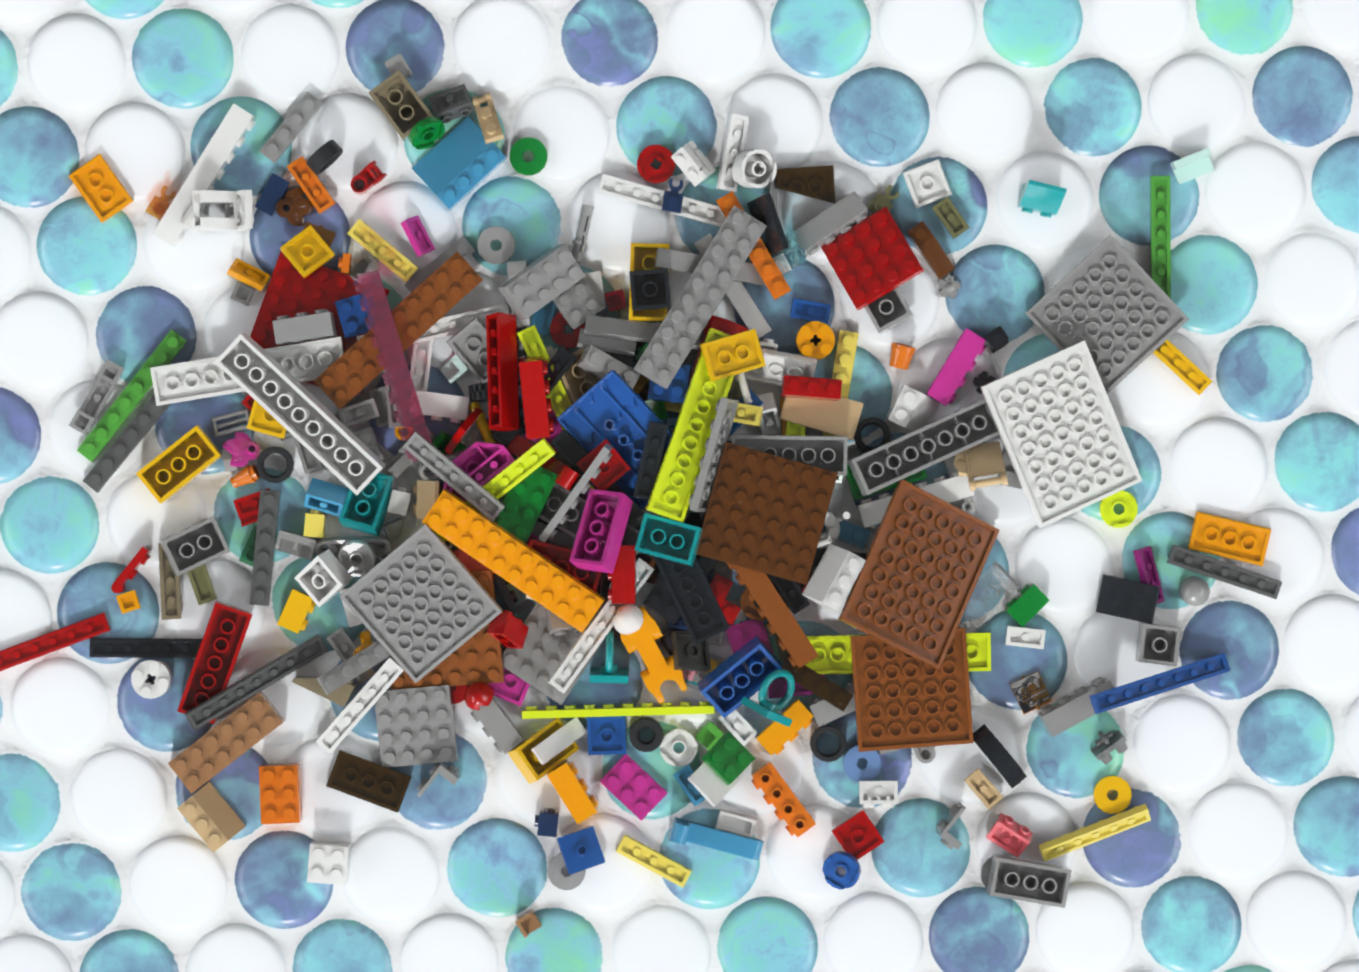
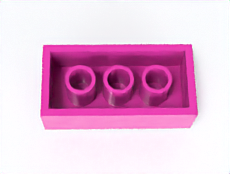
M589 490L569 560L578 569L613 574L633 501L627 495L621 492Z

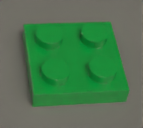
M730 731L702 757L704 762L727 786L756 759Z

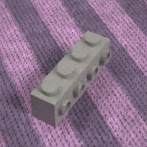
M853 191L792 232V239L805 257L814 255L821 246L832 243L836 236L847 233L851 226L856 223L859 224L869 215L868 209L857 193Z

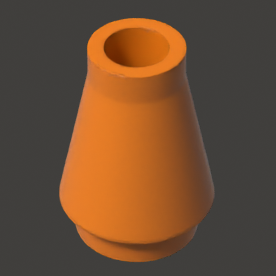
M247 465L231 477L230 482L234 488L257 482L260 475L255 465Z

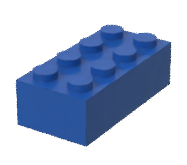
M756 635L697 684L700 692L725 718L742 705L743 696L750 698L759 691L763 680L768 674L777 669H783L775 655Z

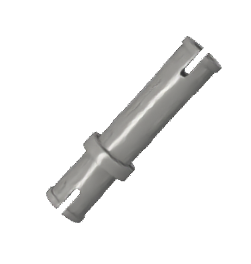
M582 204L575 240L572 241V244H574L572 255L577 263H582L584 249L588 244L586 240L594 209L593 206Z

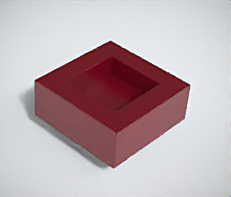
M623 289L604 293L609 312L627 308Z

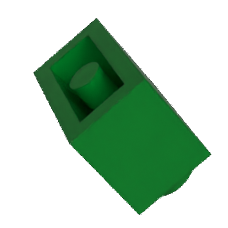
M1033 583L1030 585L1026 584L1019 591L1021 594L1016 599L1013 597L1006 603L1007 608L1005 611L1021 627L1050 601Z

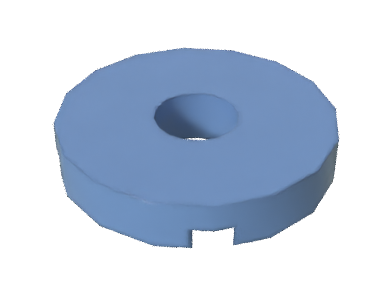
M854 745L848 749L844 756V771L849 778L856 782L871 781L880 772V756L877 751L858 752V745ZM860 758H865L868 762L867 766L863 769L857 766V761Z

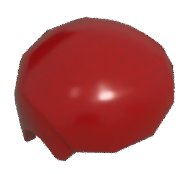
M474 682L467 688L464 695L467 707L473 710H480V706H489L494 696V689L484 682Z

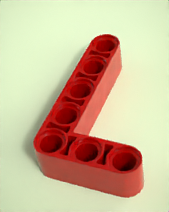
M517 435L506 449L519 458L534 444ZM553 456L541 465V467L558 474L555 482L571 492L582 478L581 474Z

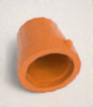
M892 342L889 365L908 370L916 348Z

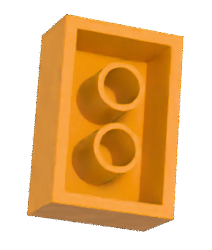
M566 760L547 773V776L573 818L579 824L598 811L597 806H599V803L593 794L589 795L587 792L589 787L583 778L579 779L577 776L578 769L573 761L569 763Z

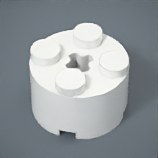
M745 150L738 153L733 162V179L745 188L766 187L776 176V162L773 161L770 156L771 154L765 150Z
M149 659L141 662L131 674L132 686L136 693L148 699L164 695L170 689L173 681V673L169 665L158 659ZM150 675L156 676L154 682H149Z

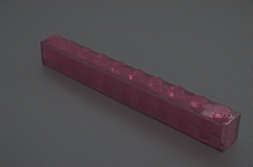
M375 270L356 276V281H353L356 293L360 292L362 299L359 300L362 311L366 310L368 318H365L368 330L372 329L374 335L370 337L373 348H378L380 354L376 357L379 367L383 366L385 374H382L385 386H390L391 392L388 393L390 403H395L397 411H394L396 422H401L403 428L399 430L402 441H408L417 431L432 444L379 271ZM405 449L408 460L412 459L413 463L419 461Z

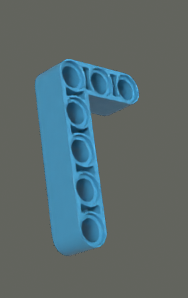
M673 817L668 835V840L674 843L685 845L686 842L753 860H759L764 841L749 838L677 817Z

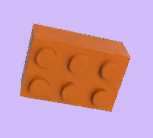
M300 763L260 765L261 824L300 823L302 821Z

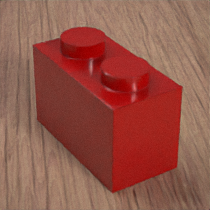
M503 610L502 613L490 622L487 633L500 641L506 648L523 649L529 627L523 624L521 619L514 617L512 612Z

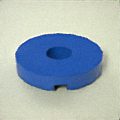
M837 851L830 854L824 861L822 868L826 882L839 890L853 887L861 874L858 860L852 854L845 851ZM838 866H842L845 868V875H841L838 873Z

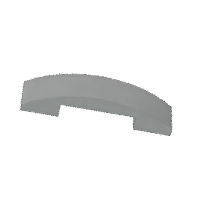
M108 359L106 360L96 382L68 426L84 435L89 432L113 393L124 368Z

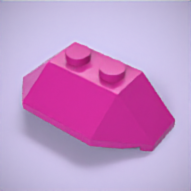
M475 442L453 460L457 466L481 486H484L515 461L504 445ZM444 482L443 490L448 489L450 492L461 498L463 501L466 500L452 487H450L446 482Z

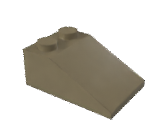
M400 70L368 92L403 141L409 138L411 129L418 122L425 118L433 117Z
M296 676L293 678V683L343 707L348 704L357 686V683L354 682L355 679L329 695H326L317 681V678L320 676Z

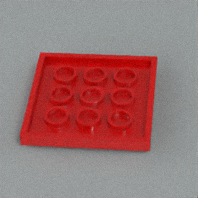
M887 207L851 227L847 233L838 235L832 243L821 246L858 311L924 271Z

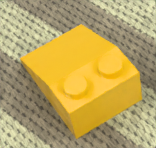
M555 718L508 752L529 784L541 779L580 749L577 743L573 742L543 765L537 759L531 749L564 726L559 718Z

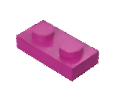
M418 215L401 222L418 257L435 250Z

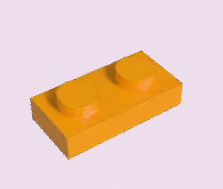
M238 258L235 259L227 272L229 276L260 292L271 276Z

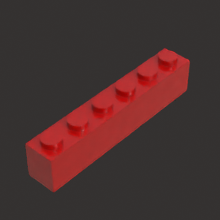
M501 312L486 315L489 430L507 432L519 429L516 315Z

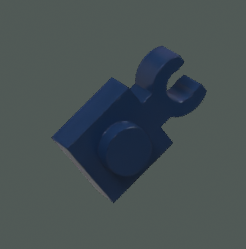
M670 178L668 185L671 191H665L662 211L681 214L684 194H679L678 192L683 187V180H680L678 187H674L672 185L673 179Z

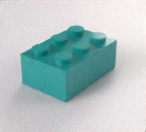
M644 513L635 551L693 567L703 529Z

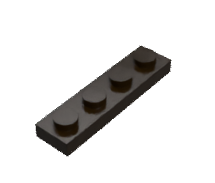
M787 657L782 664L783 669L791 672L795 683L843 712L854 696L805 665L799 669L797 666L793 667Z

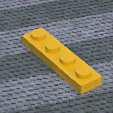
M1166 340L1153 352L1161 362L1198 396L1212 383V380L1169 340Z

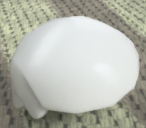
M625 604L617 609L612 622L620 634L629 635L641 628L643 614L636 605Z

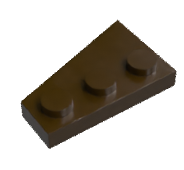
M833 165L777 169V189L836 204Z

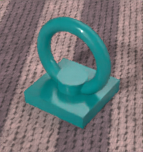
M610 630L606 635L605 663L601 664V667H590L589 683H628L629 668H618V664L613 663V630Z
M777 669L771 672L760 686L758 693L759 702L743 696L741 704L768 719L790 727L793 720L778 711L782 710L790 702L794 694L795 680L793 675L785 669ZM778 677H785L787 680V690L784 697L777 704L767 700L766 692L772 681Z

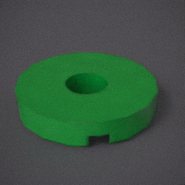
M438 117L425 118L411 129L409 141L416 149H427L435 144L434 141L437 138L439 140L442 138L445 132V125Z
M532 137L518 140L510 150L512 167L519 174L525 176H533L540 173L545 168L547 162L545 146L539 140ZM527 151L534 154V159L531 162H526L523 159V155Z

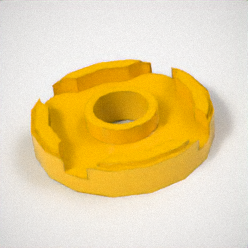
M1105 776L1095 785L1093 799L1097 807L1103 812L1109 814L1120 813L1130 804L1132 798L1131 788L1121 777ZM1111 789L1117 791V797L1114 800H1109L1107 797V793Z

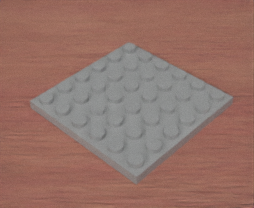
M1111 234L1025 313L1059 350L1085 340L1107 394L1189 320Z
M424 524L339 596L415 683L503 611L427 524Z

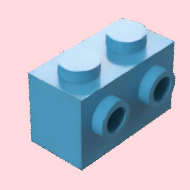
M312 478L306 492L304 507L340 517L349 488Z

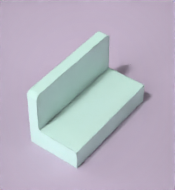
M1209 148L1170 163L1178 184L1214 171L1209 157L1212 155Z

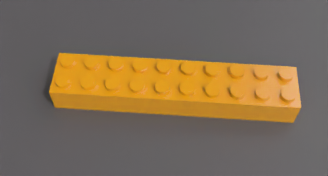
M448 489L443 490L422 521L429 528L581 633L605 600L597 592L494 521L492 522L484 514Z

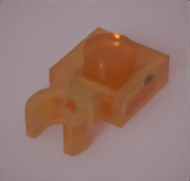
M166 185L161 189V197L159 198L155 195L145 212L160 221L171 205L168 203L169 200L174 199L177 192L173 191L170 196H167L166 190L168 187Z

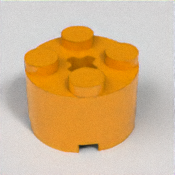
M809 322L798 331L795 340L796 348L802 356L817 358V360L823 359L834 348V333L823 322ZM814 336L820 339L817 346H814V343H810V339H813Z

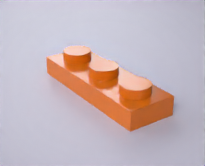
M301 156L289 164L287 168L318 213L322 214L336 203L316 174L306 164L305 158Z

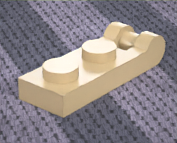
M490 92L484 93L485 95L481 97H471L486 144L504 139ZM481 104H488V106L480 107Z

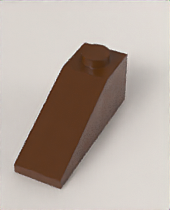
M923 221L906 233L939 280L955 269Z

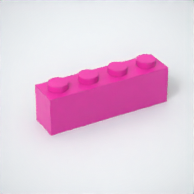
M964 329L925 395L943 406H947L948 403L951 405L957 396L954 394L958 387L962 388L967 380L964 377L967 371L971 372L977 363L974 361L978 354L981 356L984 352L986 340L969 329Z

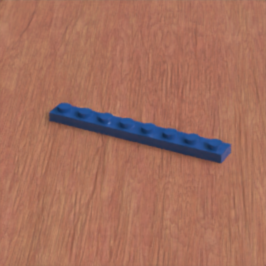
M1221 653L1102 691L1089 697L1094 713L1099 714L1229 672L1230 668L1225 653Z

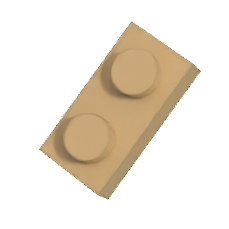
M979 768L964 779V782L989 810L1003 798Z

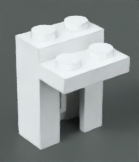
M252 190L192 191L193 230L242 232L253 229L254 216L252 214V205L254 198ZM199 203L225 204V218L200 217Z

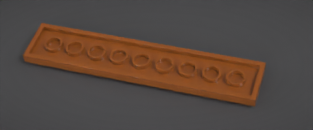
M456 252L318 376L314 382L341 409L483 279Z

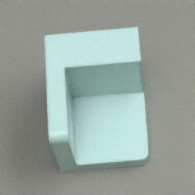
M456 354L440 368V371L450 384H453L469 370Z

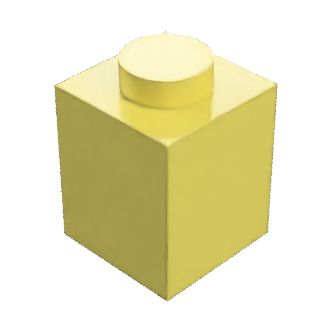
M310 510V513H305L303 536L324 538L326 514H322L318 510Z

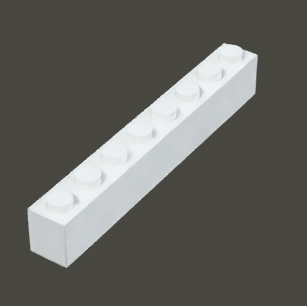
M233 103L152 235L174 248L182 243L185 237L183 233L186 228L190 229V227L180 221L189 207L192 206V191L215 189L213 185L216 180H220L225 173L223 169L226 164H230L235 157L234 151L244 143L245 133L247 130L250 132L256 123L254 121L255 117ZM199 203L200 211L203 209L205 203Z

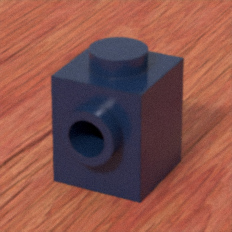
M544 808V811H540L539 815H535L534 826L538 827L537 836H557L559 812H555L553 808Z

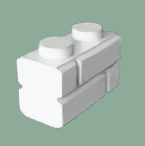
M693 140L671 156L694 187L716 171L701 150L697 148Z

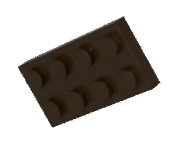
M339 750L326 786L398 813L412 776Z

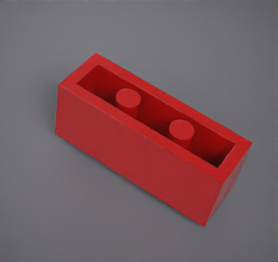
M784 375L781 383V397L839 401L841 399L842 380Z
M621 545L613 574L608 573V580H612V588H608V600H612V604H636L635 545Z

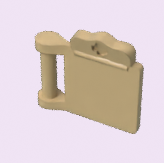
M999 441L978 444L955 455L954 467L958 470L959 476L968 477L970 491H974L979 487L997 484L1008 485ZM1001 474V476L974 481V478Z

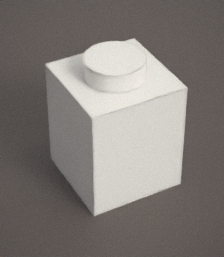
M398 487L397 490L392 489L387 512L408 516L412 493H408L409 489Z

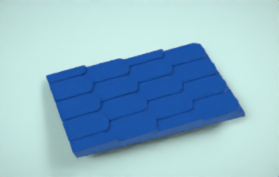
M612 370L556 419L588 453L605 439L611 443L631 467L628 472L615 482L642 509L648 504L649 500L633 497L649 420L659 423L664 422L658 418L615 370ZM669 428L667 431L660 467L673 433Z

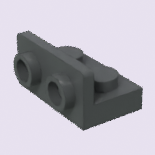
M465 84L429 97L435 116L440 118L443 124L475 112Z

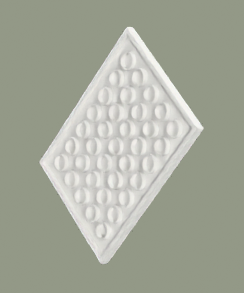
M1085 340L980 386L1039 528L1142 481Z

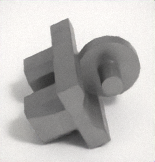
M1116 730L1114 733L1109 731L1105 735L1100 731L1098 732L1100 738L1095 741L1096 745L1090 750L1098 760L1108 764L1113 759L1110 752L1116 749L1120 754L1128 749L1125 743L1127 740L1119 730Z

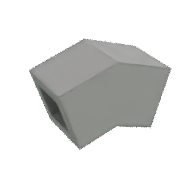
M222 449L225 472L237 470L238 467L230 465L233 455Z

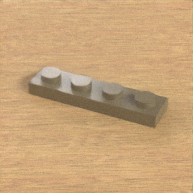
M158 543L162 620L181 619L180 578L175 576L160 543Z

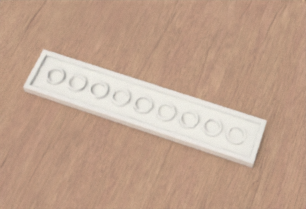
M341 336L264 349L299 383L315 380L344 354ZM220 356L150 368L156 406L245 392V390L215 363Z

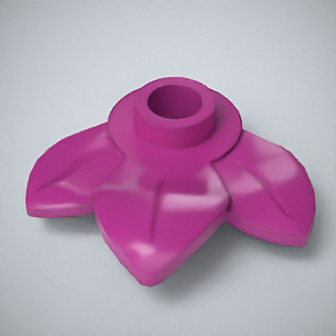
M235 432V439H229L222 445L226 451L233 455L230 465L234 467L246 466L250 460L257 459L261 453L260 446L256 442L251 441V438L243 432ZM248 448L254 449V452H250Z

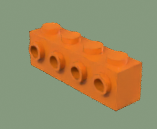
M770 761L751 774L754 778L751 782L757 790L759 788L763 790L765 794L762 797L768 805L771 803L776 808L774 813L779 820L784 819L788 825L785 828L791 836L795 834L798 838L816 825L813 818Z

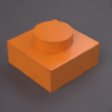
M343 253V257H339L338 269H341V272L344 274L351 273L352 254Z

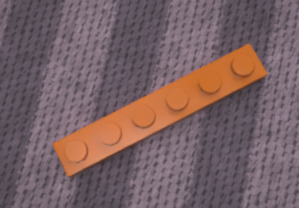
M733 191L716 200L725 218H727L734 206L744 211ZM759 238L748 257L771 296L776 300L790 292L791 289L761 238Z

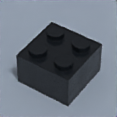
M668 268L629 271L632 311L671 308Z

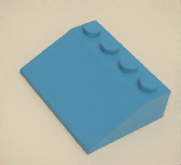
M467 117L415 164L412 169L451 211L507 158L493 142L485 143L480 128Z

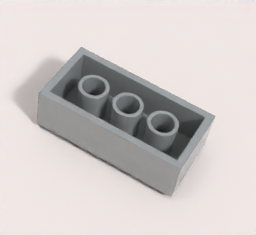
M559 244L498 287V290L518 320H525L586 275L567 246Z
M1098 677L1091 681L1092 685L1088 687L1082 686L1074 690L1075 694L1072 696L1065 695L1057 700V704H1048L1042 707L1038 716L1047 733L1054 737L1095 715L1089 696L1114 688L1111 681Z
M993 855L986 893L991 896L1065 908L1072 870L1062 866Z

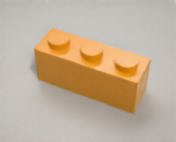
M798 698L781 713L793 720L790 727L772 721L755 737L771 756L774 753L778 755L785 748L783 745L788 740L792 742L799 735L798 731L802 727L806 729L813 722L812 718L814 716Z

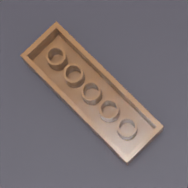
M261 691L168 764L192 794L284 723L285 720Z

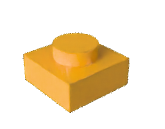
M136 590L116 596L122 614L141 608Z

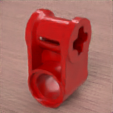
M375 160L369 163L351 180L350 185L355 194H365L387 176L386 173H383L378 168ZM357 181H363L365 183L363 189L357 190L354 188V184Z

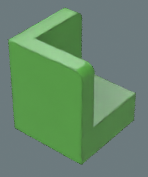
M709 720L696 734L695 738L710 751L724 735V732Z

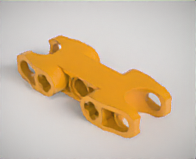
M642 605L638 607L643 614L641 628L629 635L620 634V637L629 654L636 650L640 653L647 666V669L641 671L640 675L647 689L661 704L664 702L660 686L664 681H675L682 691L688 688L684 681L682 670H674L673 655L666 659L664 658L655 641L661 638L663 634L655 619Z

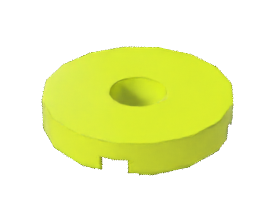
M1122 490L1102 499L1099 505V513L1107 525L1114 528H1123L1130 525L1138 513V505L1130 493ZM1117 503L1122 504L1124 507L1121 514H1116L1113 510L1114 505Z

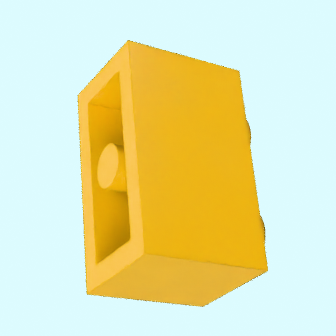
M292 589L277 625L295 633H300L301 630L305 631L309 622L306 618L308 613H313L316 603L308 594Z

